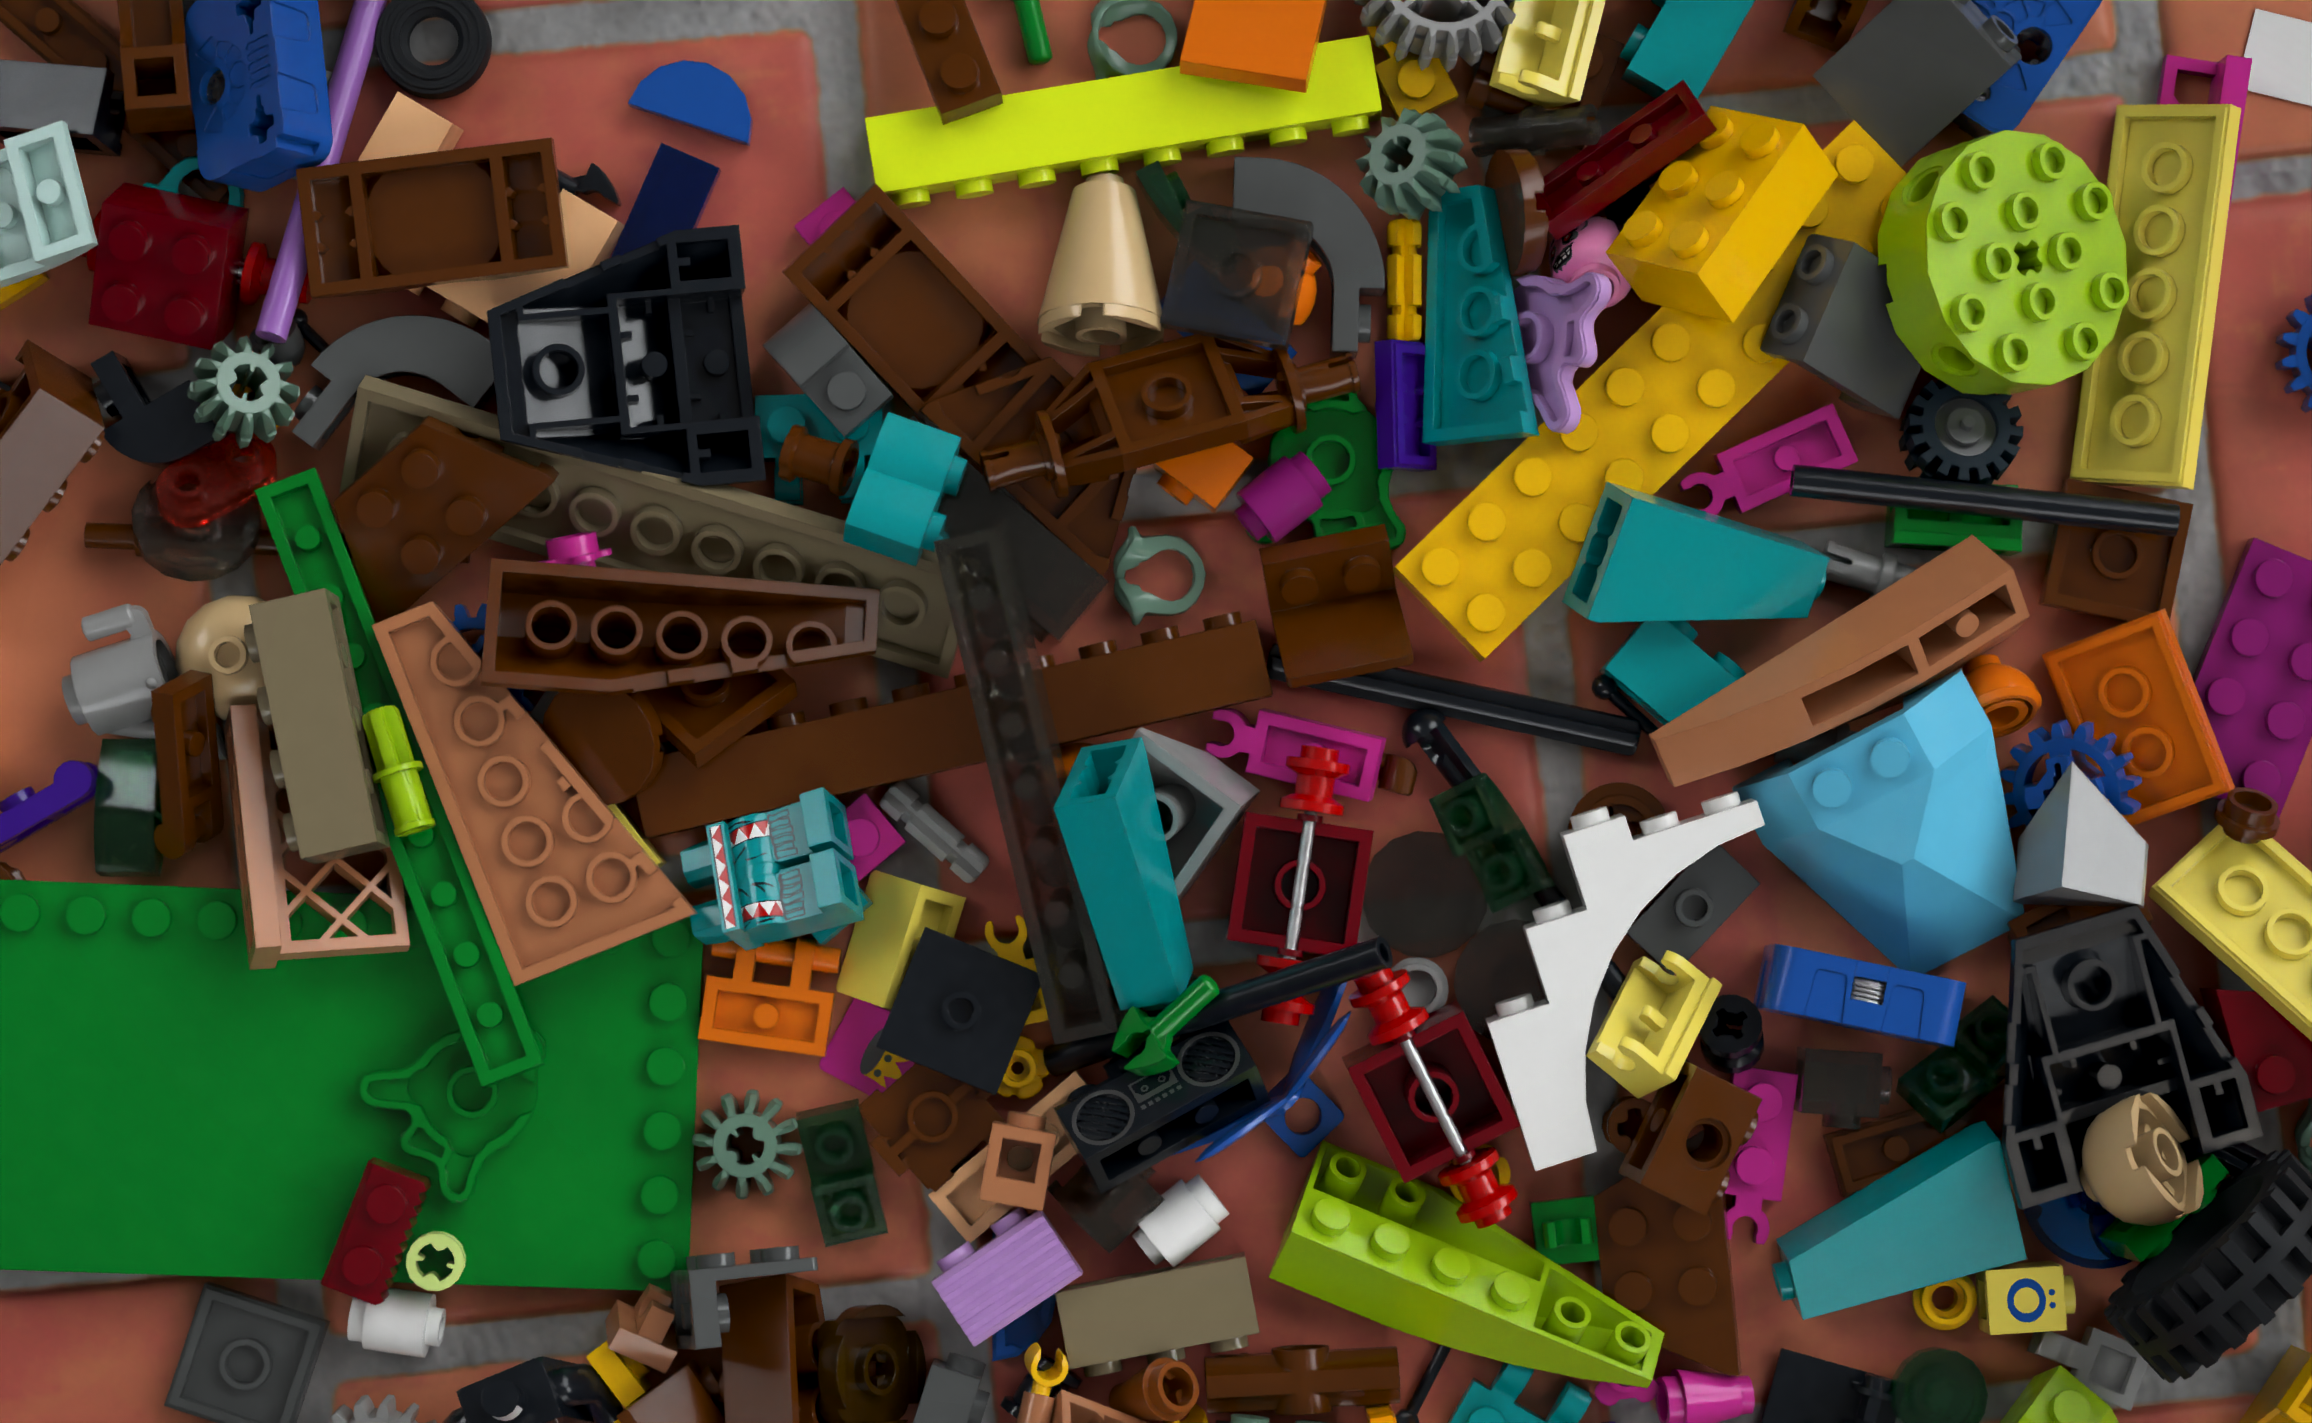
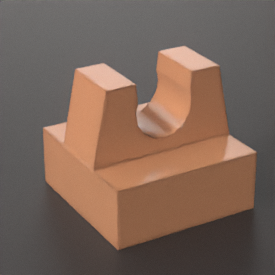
M649 1283L634 1307L616 1300L605 1320L608 1349L666 1373L678 1353L674 1324H672L675 1310L669 1308L673 1299L672 1293Z

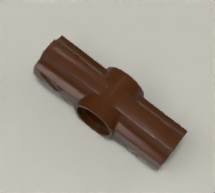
M1309 1344L1275 1347L1271 1349L1272 1353L1214 1354L1215 1356H1204L1207 1413L1275 1410V1414L1310 1415L1331 1412L1332 1407L1372 1406L1400 1403V1375L1396 1346L1329 1350L1328 1345Z

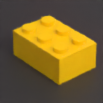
M1710 106L1707 110V115L1717 130L1669 163L1605 253L1641 301L1734 323L1836 179L1838 172L1804 124Z

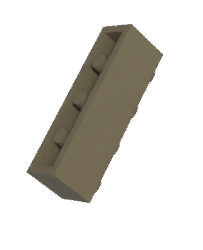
M321 588L249 605L252 624L244 626L245 642L251 660L254 663L260 662L265 686L257 689V700L264 723L267 726L273 724L278 749L270 751V764L278 788L286 787L291 812L283 814V828L290 850L292 852L299 851L300 859L318 864L390 847L378 784L374 783L372 779L375 770L370 746L362 723L363 712L339 596L326 588Z

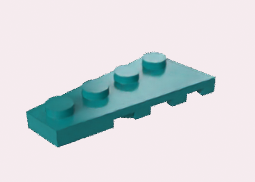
M1482 185L1460 187L1461 193H1448L1446 191L1441 197L1443 212H1432L1429 210L1422 443L1434 446H1448L1539 436L1495 189Z

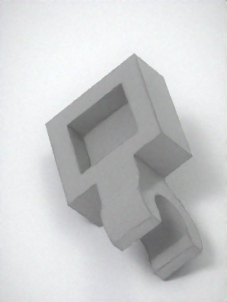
M2090 1326L2086 1327L2081 1343L2051 1331L2033 1332L2027 1351L2070 1367V1373L2104 1402L2131 1411L2148 1366V1363L2126 1340Z

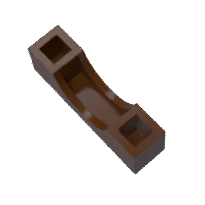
M117 0L123 93L130 134L195 129L183 0Z

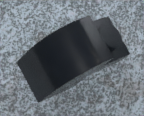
M111 351L91 363L100 379L92 384L97 398L111 417L120 413L123 418L104 429V438L123 455L156 468H181L202 460L234 441L228 431L221 441H214L212 433L217 424L214 420L205 423H195L193 415L202 403L189 399L187 396V389L193 381L188 380L151 401L126 357Z

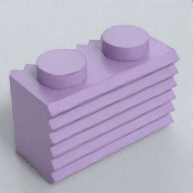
M1017 1207L990 1226L996 1237L975 1251L969 1241H967L936 1262L943 1273L935 1277L931 1283L974 1347L1083 1274V1270L1044 1211L1035 1210L1028 1215L1024 1208Z

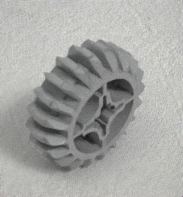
M1354 0V4L1364 6L1360 15L1362 27L1379 26L1374 36L1376 47L1393 41L1397 44L1394 53L1397 62L1407 57L1408 52L1419 55L1418 65L1421 71L1429 67L1432 58H1439L1446 72H1449L1455 67L1458 55L1472 67L1479 61L1482 50L1490 54L1498 50L1503 40L1504 26L1512 24L1516 17V14L1509 8L1510 3L1515 0H1487V5L1484 8L1476 0H1405L1404 2L1401 0Z

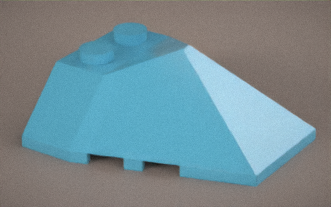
M1961 668L1904 697L1903 709L1795 765L1792 764L1790 758H1787L1732 788L1733 791H1738L1741 801L1749 798L1757 800L1765 825L1755 829L1762 844L1899 969L1925 974L2010 931L2007 923L2025 913L2023 904L2013 901L2017 867L1992 724Z

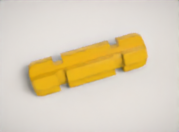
M1394 219L1390 220L1387 226V248L1392 249V254L1387 257V308H1392V315H1387L1388 340L1419 342L1422 336V315H1417V308L1422 306V255L1417 254V248L1422 246V225L1419 220Z

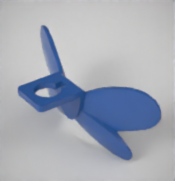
M1347 982L1319 992L1314 1003V1015H1309L1294 1052L1288 1074L1268 1092L1270 1101L1175 1154L1213 1142L1199 1155L1195 1163L1203 1161L1228 1148L1265 1121L1299 1157H1305L1344 1119L1343 1112L1309 1077L1323 1061L1347 1025L1351 1011H1348L1339 1018L1331 1027ZM1298 1099H1312L1319 1106L1320 1116L1317 1124L1307 1132H1293L1286 1125V1111Z

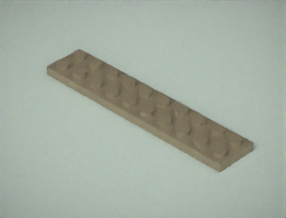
M365 375L357 388L339 493L343 492L425 418L430 416L457 427L467 437H482L504 446L503 453L537 467L543 462L553 466L559 472V475L550 486L488 539L548 557L545 540L596 531L599 549H612V555L595 560L596 567L880 589L876 654L871 656L946 679L950 675L978 574L979 561L936 549L935 552L923 549L917 566H913L844 542L843 536L846 521L729 485L697 486L681 482V478L646 471L639 473L500 441L498 415Z

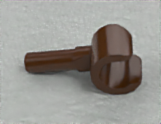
M1383 752L1380 765L1382 772L1378 788L1410 796L1413 793L1417 778L1416 766L1404 757Z

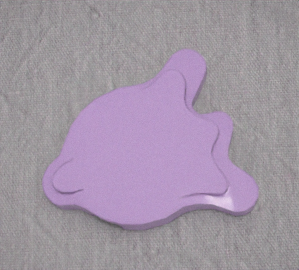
M1595 272L1585 273L1571 283L1546 276L1525 275L1516 279L1521 285L1513 292L1533 403L1540 411L1546 426L1552 432L1569 434L1576 429L1581 419V407L1572 383L1574 374L1578 367L1589 368L1597 359L1594 322L1610 300L1612 294L1611 282L1604 274Z

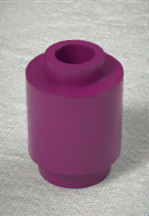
M1299 451L1290 459L1282 456L1239 490L1236 496L1242 505L1234 511V514L1256 541H1259L1266 535L1273 543H1277L1323 506L1321 499L1330 493L1332 489L1313 462L1302 451Z

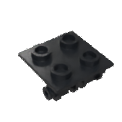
M1781 1348L1761 1423H1895L1905 1383Z

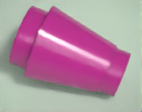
M1673 1369L1670 1376L1658 1377L1656 1381L1658 1392L1655 1396L1660 1423H1718L1739 1417L1740 1415L1752 1414L1754 1411V1389L1748 1375L1729 1376L1720 1373Z

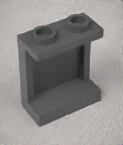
M1892 0L1812 76L1843 110L1902 167L2004 73L2013 67L2022 56L2015 49L2019 41L2009 26L1995 15L1987 18L1972 0Z
M1818 234L1809 235L1762 341L1761 351L1771 357L1796 363L1842 391L1839 399L1851 407L1895 419L1900 418L1921 369V365L1897 336L1886 307L1887 303L1893 302L1887 285L1886 265L1878 266V257L1855 242Z

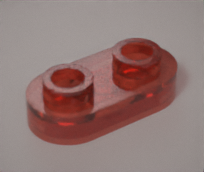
M235 433L221 441L169 465L160 473L155 485L157 506L160 514L166 521L175 526L195 528L203 526L257 498L254 490L276 482L278 475L276 451L271 442L265 443L254 433L248 447L240 449L236 442ZM241 456L254 457L252 460L248 462H238L234 460L235 458ZM187 483H192L198 486L196 489L192 491H182L178 489L179 487Z

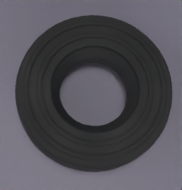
M392 0L384 9L378 22L376 50L384 71L397 86L409 94L420 98L445 99L466 91L481 77L491 55L492 36L490 26L483 11L474 0ZM437 17L449 21L455 27L458 34V46L454 55L447 62L431 66L423 64L414 58L410 49V36L415 26L421 21Z

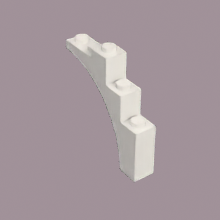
M1738 791L1719 795L1701 802L1704 813L1679 821L1677 812L1671 811L1639 822L1642 833L1634 836L1631 835L1625 815L1619 813L1610 816L1607 806H1603L1570 817L1573 829L1560 832L1583 906L1572 909L1569 899L1558 901L1533 910L1532 913L1535 921L1522 925L1546 999L1534 1002L1531 993L1517 995L1495 1003L1497 1014L1485 1018L1535 1171L1597 1152L1586 1103L1585 1051L1594 1001L1613 953L1640 911L1676 874L1718 845L1765 825L1757 800L1749 798L1741 801Z

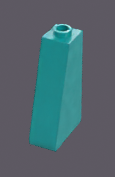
M1606 482L1562 602L1586 619L1598 623L1807 618L1814 600L1820 596L1824 589L1826 568L1830 558L1802 541Z
M1142 737L1081 747L1054 805V811L1120 1011L1130 1009L1132 1006L1137 1008L1143 1007L1149 1011L1161 1010L1167 1007L1187 988L1194 968L1145 745Z
M1985 1120L1969 1125L1776 1239L1781 1262L1771 1264L1781 1301L1792 1300L1800 1316L1805 1320L2026 1260L2027 1256L2000 1140Z

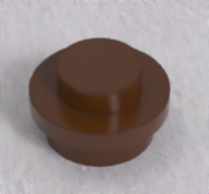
M2237 787L2229 791L2227 797L2217 803L2214 812L2215 820L2223 827L2224 833L2231 839L2246 844H2255L2260 840L2273 838L2277 834L2280 820L2276 815L2278 811L2277 802L2269 795L2252 788Z

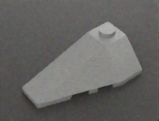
M1140 727L1132 738L1142 737L1145 745L1180 903L1231 834L1260 790L1209 752ZM1077 883L1075 894L1070 898L1052 968L1103 1005L1114 990L1079 884Z

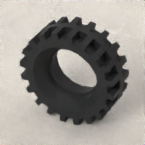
M2284 1149L2281 1153L2277 1150L2270 1152L2262 1162L2256 1159L2249 1163L2238 1176L2235 1177L2232 1174L2222 1181L2214 1199L2199 1212L2188 1214L2172 1231L2173 1239L2170 1244L2157 1256L2144 1259L2135 1268L2129 1270L2120 1280L2124 1285L2114 1291L2109 1297L2108 1301L2111 1304L2104 1309L2106 1319L2163 1380L2166 1379L2169 1383H2174L2180 1376L2184 1380L2190 1378L2201 1365L2209 1368L2217 1363L2226 1350L2231 1347L2234 1350L2246 1342L2248 1334L2260 1324L2264 1326L2276 1316L2274 1312L2288 1299H2294L2304 1289L2302 1284L2312 1275V1174L2290 1150Z

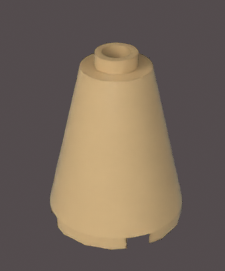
M1097 173L1086 177V182L1073 188L1037 320L1038 334L1042 333L1041 342L1063 353L1100 357V345H1120V354L1163 343L1165 321L1136 190L1132 186L1125 184L1124 179L1116 174Z

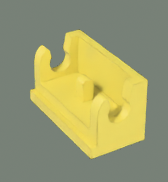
M1515 0L1511 2L1509 8L1516 14V17L1512 24L1504 26L1503 40L1498 48L1489 86L1546 109L1580 101L1606 0Z
M1666 950L1661 963L1666 969L1673 971L1677 976L1666 973L1661 969L1660 965L1645 956L1635 960L1586 1054V1057L1638 1099L1676 1081L1723 985L1714 977L1709 979L1684 957L1669 950Z

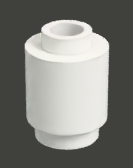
M1197 1174L1187 1183L1182 1179L1137 1214L1134 1219L1141 1228L1132 1237L1155 1265L1166 1259L1175 1267L1219 1232L1221 1227L1218 1223L1230 1213L1201 1176Z
M390 1287L388 1289L389 1296L384 1302L377 1305L353 1297L348 1317L347 1337L350 1341L362 1342L363 1349L425 1358L430 1346L440 1347L445 1330L446 1309L436 1307L435 1294Z

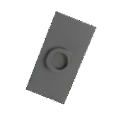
M1718 845L1683 869L1633 922L1626 934L1668 974L1674 975L1673 971L1666 969L1661 963L1666 950L1675 952L1689 960L1760 883L1722 846Z

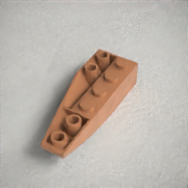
M1974 535L1969 536L1649 734L1668 781L1674 787L1750 763L1804 742L1835 727L1903 703L1904 697L1958 670L1971 659L1982 655L2014 635L2030 617L2015 572L2008 563Z

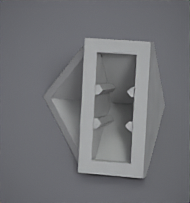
M2073 761L2018 838L2017 873L2013 901L2019 904L2100 907L2137 905L2139 908H2144L2149 845Z

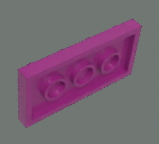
M2251 538L2247 541L2192 679L2235 788H2252L2272 797L2278 804L2276 814L2278 818L2312 737V561L2257 538ZM2228 792L2212 798L2220 801L2227 797Z

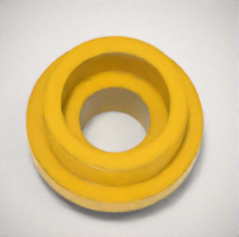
M1963 1276L1912 1290V1305L1919 1319L1926 1325L1938 1330H1953L1964 1325L1972 1317L1977 1305V1292L1972 1280L1968 1276ZM1940 1286H1949L1954 1292V1301L1946 1309H1937L1932 1301L1934 1291Z

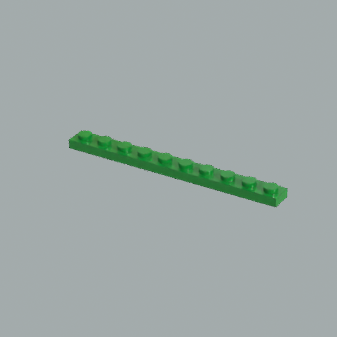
M314 467L258 488L254 491L294 595L326 588L339 596L363 715L378 707L395 705L400 711L414 760L422 761L424 768L418 773L432 818H434L436 823L434 827L412 835L395 837V828L381 783L377 784L392 853L480 1084L485 1089L544 1066L545 1063L516 987L513 984L371 626L376 623L319 473ZM372 756L375 773H377V769Z

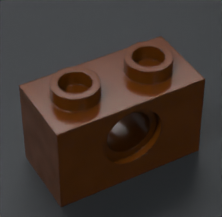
M1685 1061L1676 1081L1658 1089L1618 1173L1706 1216L1711 1204L1716 1203L1726 1191L1730 1179L1728 1169L1739 1146L1747 1143L1756 1129L1758 1123L1757 1110L1762 1098ZM1702 1124L1704 1128L1703 1141L1696 1150L1688 1153L1686 1147L1687 1137L1693 1128Z

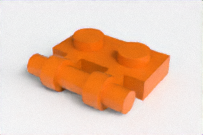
M801 936L797 937L796 942L781 940L764 943L762 947L747 951L734 941L712 944L711 956L735 959L732 978L707 975L698 1039L826 1057L835 993L811 990L813 971L838 974L842 949L819 946L815 938ZM764 963L792 967L790 986L755 982L756 964Z

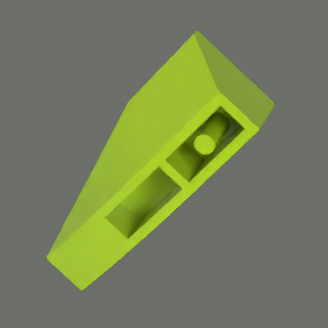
M1322 1140L1284 1231L1269 1278L1387 1327L1449 1348L1512 1365L1575 1378L1643 1388L1649 1387L1653 1380L1664 1332L1498 1225L1493 1224L1486 1228L1478 1229L1475 1222L1460 1223L1456 1211L1463 1203L1442 1189L1418 1179H1413L1404 1184L1398 1171Z

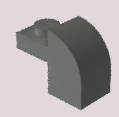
M811 303L804 307L762 345L845 439L852 435L894 397L855 353L848 342Z

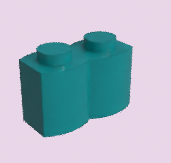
M888 412L848 513L843 541L913 566H917L923 549L935 552L947 519V515L937 512L945 493L956 497L968 464L967 459L958 457L962 437Z

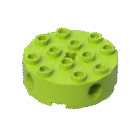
M2002 130L1962 142L1919 159L1891 192L1878 232V266L1886 265L1887 285L1893 302L1887 303L1886 307L1895 333L1927 373L1961 393L2011 395L2051 386L2087 370L2113 339L2123 306H2125L2129 298L2126 242L2113 207L2110 190L2105 184L2097 180L2081 157L2066 149L2061 143L2052 140L2044 134Z

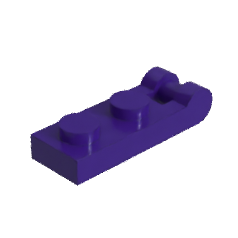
M70 760L62 763L57 768L54 774V783L38 793H35L32 786L1 801L0 853L98 797L103 792L106 782L102 769L90 762Z

